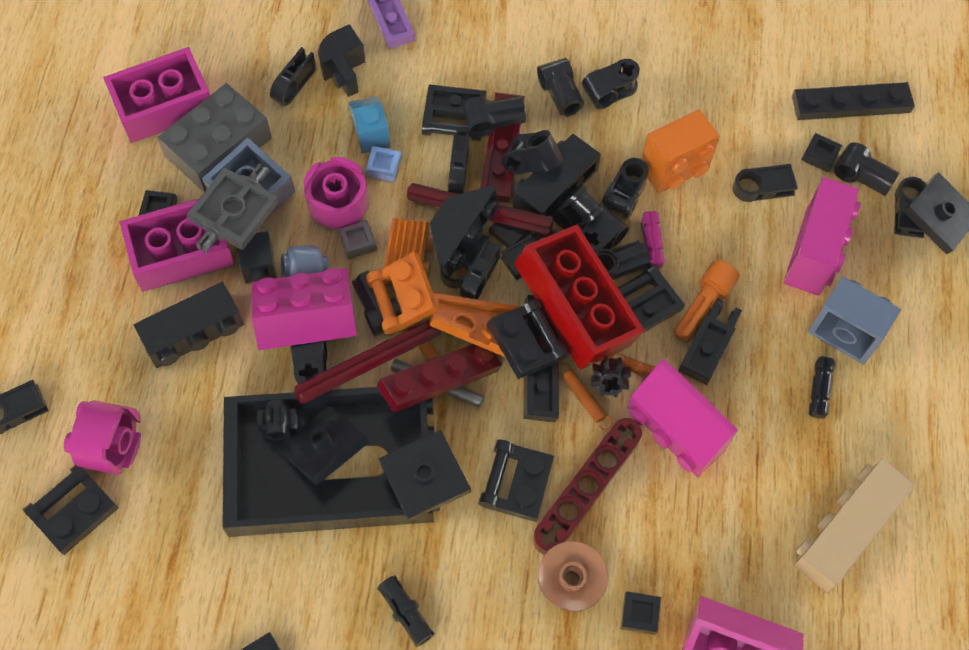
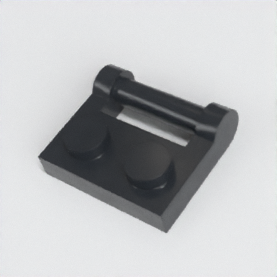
M429 84L422 121V135L431 136V133L454 135V133H457L459 136H466V134H469L473 141H481V137L470 135L467 125L435 122L433 117L466 120L463 104L474 97H485L487 99V91Z
M652 264L644 268L642 274L618 287L625 298L648 284L654 286L651 290L628 302L645 332L679 313L685 306L660 271Z
M533 299L524 306L492 317L487 323L517 379L557 364L570 356L566 345H561L542 312L544 307L539 299ZM531 317L549 348V353L544 354L525 319Z
M497 440L494 447L496 455L485 492L480 495L478 504L490 510L537 522L554 456L516 446L506 440ZM508 458L518 460L508 498L505 500L499 498L498 493Z
M76 465L70 469L71 473L35 504L30 502L22 509L63 555L68 553L118 509V506L87 472ZM82 483L86 487L49 520L43 516L45 512L78 484Z

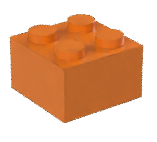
M700 109L647 135L641 159L648 166L647 178L658 194L668 189L675 190L684 181L692 177H701L710 169L720 136Z

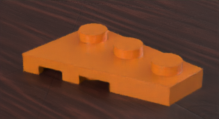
M433 293L439 311L430 315V326L505 357L487 323L490 318L521 306Z

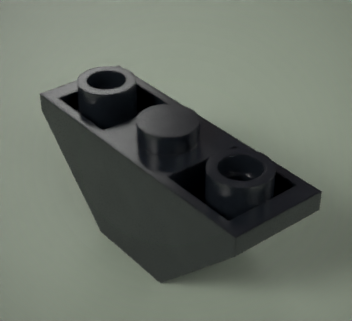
M489 186L448 197L431 220L430 227L438 262L444 275L448 278L451 277L455 270L458 271L462 267L466 259V252L471 245H475L479 241L483 227L488 219H493L497 214L499 200L495 188Z

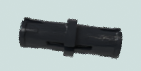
M396 575L387 578L377 587L394 612L392 617L396 622L402 624L415 647L423 645L435 635L419 612V604L416 600H411Z

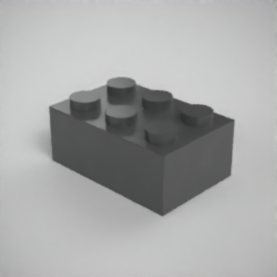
M225 83L157 138L165 157L205 192L207 188L202 178L247 137L260 148L272 136L267 117L230 85Z

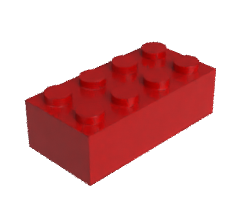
M578 225L526 245L515 261L514 265L535 299H539L544 307L543 312L563 344L568 348L572 359L580 371L593 365V363L604 360V356L610 357L630 347L645 332Z

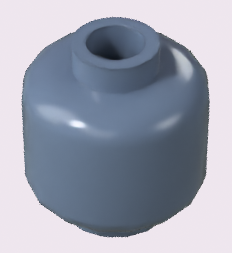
M314 245L290 246L286 254L281 255L282 277H289L297 273L324 272L329 269L327 256H322L319 247Z

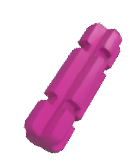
M646 211L642 216L644 243L649 251L650 265L652 264L657 269H660L664 266L665 258L662 251L663 242L661 227L659 226V213L657 211Z

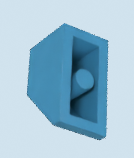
M378 97L348 102L361 154L371 152L372 146L389 148V127L382 103Z

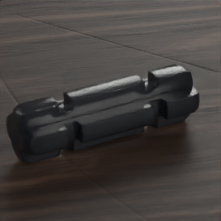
M821 356L816 361V375L813 378L811 392L812 403L809 406V415L811 417L824 419L828 415V400L831 397L833 382L832 372H834L835 367L833 358Z

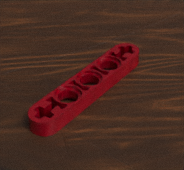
M623 418L613 425L538 524L533 536V543L538 552L545 555L553 546L567 542L636 449L642 437V429L635 420ZM631 430V438H627L620 449L616 444L620 439L621 431ZM610 452L616 457L617 464L611 468L603 467L598 461V456L601 453ZM586 477L592 478L596 481L598 489L591 494L585 493L580 489L579 481ZM571 503L576 506L578 516L575 519L566 520L560 515L559 508L563 504ZM556 522L561 526L554 538L557 543L549 542L547 545H544L541 533L549 534Z

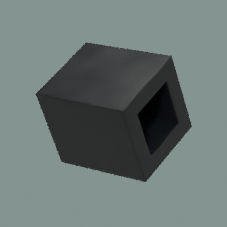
M258 232L243 250L238 248L240 267L246 283L259 281L263 278H277L273 246L269 232Z

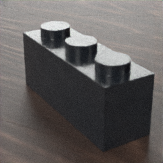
M572 134L566 141L561 140L557 145L564 157L562 163L551 171L532 172L526 180L521 179L513 189V208L552 217V213L557 207L596 173L601 154L575 134Z
M222 281L133 325L155 367L158 368L162 365L168 366L175 363L179 357L191 351H199L205 348L209 342L221 336L225 337L234 334L244 323L238 308Z

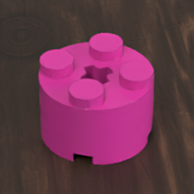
M333 157L330 158L331 161L322 164L319 161L308 170L304 178V192L311 218L326 228L339 229L358 223L367 212L369 199L366 179L361 168L349 159Z
M96 400L80 402L76 410V420L72 432H69L64 440V451L71 454L72 461L77 467L115 475L122 474L120 469L131 466L139 449L141 433L135 432L136 422L141 423L139 412L132 407Z

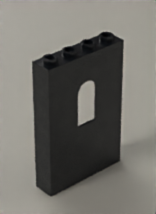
M377 387L330 390L306 403H300L294 392L224 397L223 529L228 537L434 522L433 511L408 522L385 473L373 477L323 480L316 486L281 454L277 446L286 439H267L265 431H259L257 426V410H265V403L271 400L288 401L291 404L290 409H297L298 430L330 405L366 435L370 442L366 446H379L389 454L435 432L434 426H428L427 415H434L433 398L393 413ZM290 430V436L298 430Z

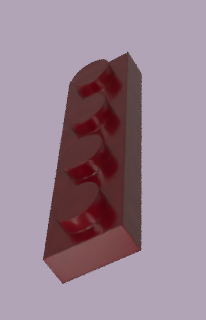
M495 92L494 100L520 96L524 101L525 96ZM521 124L495 128L488 136L480 189L489 186L495 188L499 202H510L514 174L505 169L501 158L505 152L512 148V140L516 135L520 134Z
M472 344L380 378L377 388L393 413L496 373L501 368L502 363L494 352Z

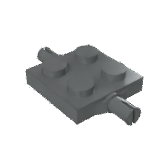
M258 164L249 177L237 175L225 167L221 170L187 213L189 221L206 231L196 243L199 250L202 251L203 249L204 253H208L217 239L227 241L241 250L250 242L278 204V196L265 190L260 185L269 173V169L266 166Z

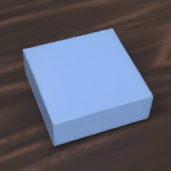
M372 146L365 169L366 177L395 182L402 159V152Z

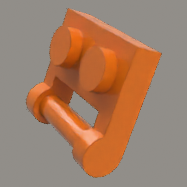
M415 252L406 255L381 270H374L366 275L368 286L373 288L384 320L382 328L386 335L396 334L439 311L420 255ZM390 281H392L403 314L397 317L385 286Z

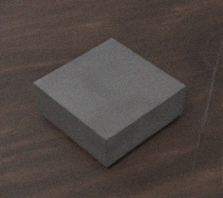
M367 220L338 229V234L348 260L377 251V245Z

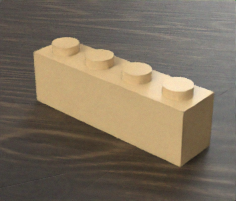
M883 458L874 467L868 463L855 478L860 482L854 491L849 487L836 502L840 508L835 515L828 512L816 526L821 531L814 540L808 537L796 551L801 557L793 566L826 593L838 585L916 485Z

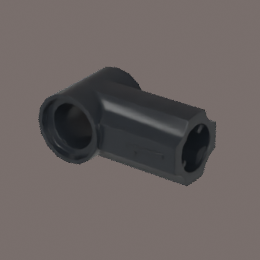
M566 57L537 66L539 83L544 91H549L560 115L569 117L575 115L583 108L584 101L574 83L573 70Z
M520 96L488 101L485 97H474L463 104L469 133L473 137L487 136L495 128L526 123L525 105L523 98Z
M855 142L849 143L833 167L834 174L845 182L853 183L858 181L886 196L900 172L872 158L871 152L866 146Z
M639 240L613 250L600 249L595 252L613 280L646 268L651 262L646 245Z
M368 270L359 274L352 281V286L364 308V315L369 328L376 337L384 333L382 328L384 320L373 288L368 286L366 275L370 272ZM391 298L390 301L397 317L402 313L396 300Z

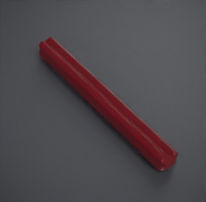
M411 183L407 190L408 200L437 208L441 207L446 198L459 195L416 183ZM500 204L495 217L491 220L488 219V221L543 235H549L553 228V219L551 217Z
M430 319L295 385V396L300 403H306L439 336L441 330L430 326Z

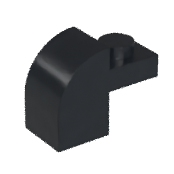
M348 24L331 32L322 40L318 55L324 81L332 78L338 89L342 87L346 95L350 97L358 93L357 77L352 68L365 63L363 43L351 25Z

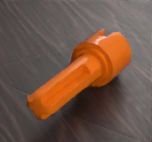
M719 259L715 262L712 261L700 279L702 289L674 329V334L678 339L688 342L717 299L728 296L740 278L739 272L732 265Z

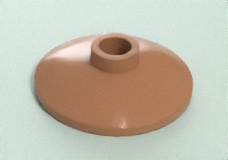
M567 541L553 546L544 555L538 569V582L543 595L552 605L564 611L579 612L591 608L602 598L608 584V570L605 561L594 548L582 542ZM570 573L575 574L578 578V583L574 585L567 583L565 576Z

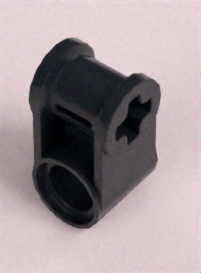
M621 59L614 64L589 73L582 80V87L597 109H604L621 99L635 94L638 86L636 79L639 76L640 67L632 59Z
M541 130L535 133L516 135L512 140V148L504 153L501 162L509 172L523 174L551 171L562 163L564 157L550 131Z
M639 158L627 159L622 164L613 182L608 186L601 203L605 207L622 213L623 218L628 220L644 190L649 171L647 164ZM634 175L637 176L638 179H631L628 176Z
M584 183L572 192L552 213L555 222L564 230L575 225L579 227L587 225L605 208L603 203H598L589 194Z
M605 207L581 231L596 252L600 249L610 250L617 246L627 234L630 226Z
M326 341L291 346L294 377L298 384L327 370Z

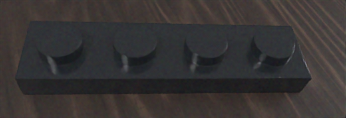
M908 82L795 89L792 94L797 120L911 113L915 107Z
M528 294L524 300V305L535 299L534 295ZM543 312L544 316L546 317L547 321L549 322L551 328L553 329L554 333L556 334V336H557V338H558V340H559L558 334L556 333L555 329H554L553 326L551 325V323H550V321L548 320L547 316H546L545 313ZM531 317L525 319L544 354L549 353L550 350ZM559 363L524 377L523 419L556 422L559 419Z

